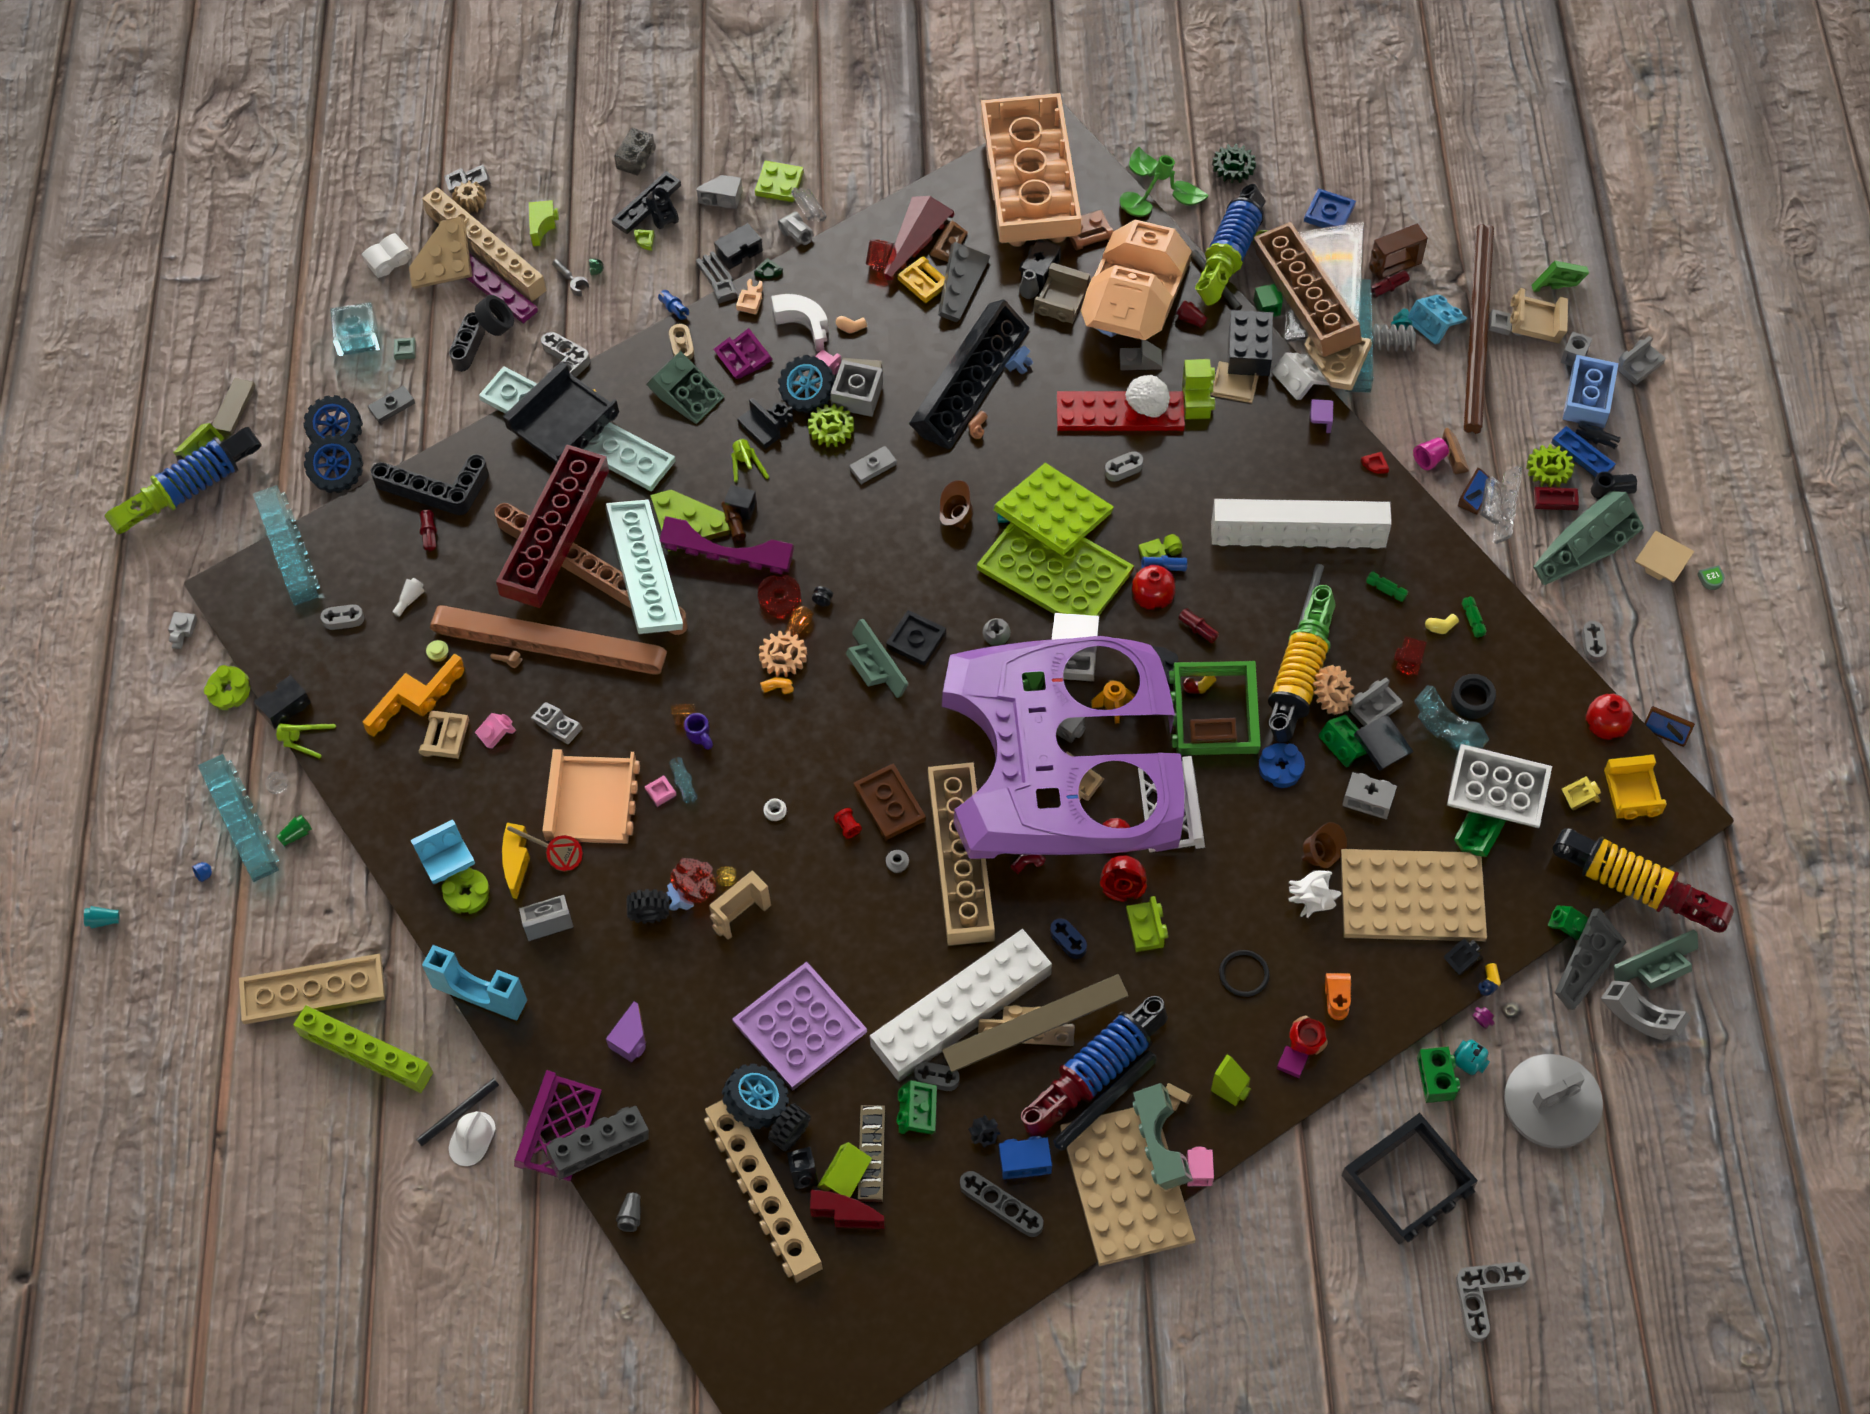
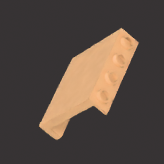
M553 749L543 823L545 840L551 841L557 836L567 835L573 837L578 842L628 844L629 835L633 834V822H630L631 815H635L633 794H637L638 790L635 774L640 772V761L636 760L635 753L631 752L630 758L564 756L562 750Z

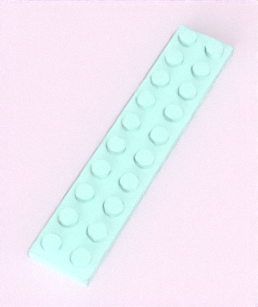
M503 366L479 394V398L486 404L506 414L537 383ZM611 422L604 427L599 435L592 438L584 448V450L607 456L610 470L649 491L655 488L676 462L675 456Z

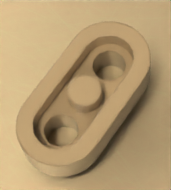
M684 324L673 325L669 330L673 355L675 356L681 351L691 360L694 356V349L689 328Z

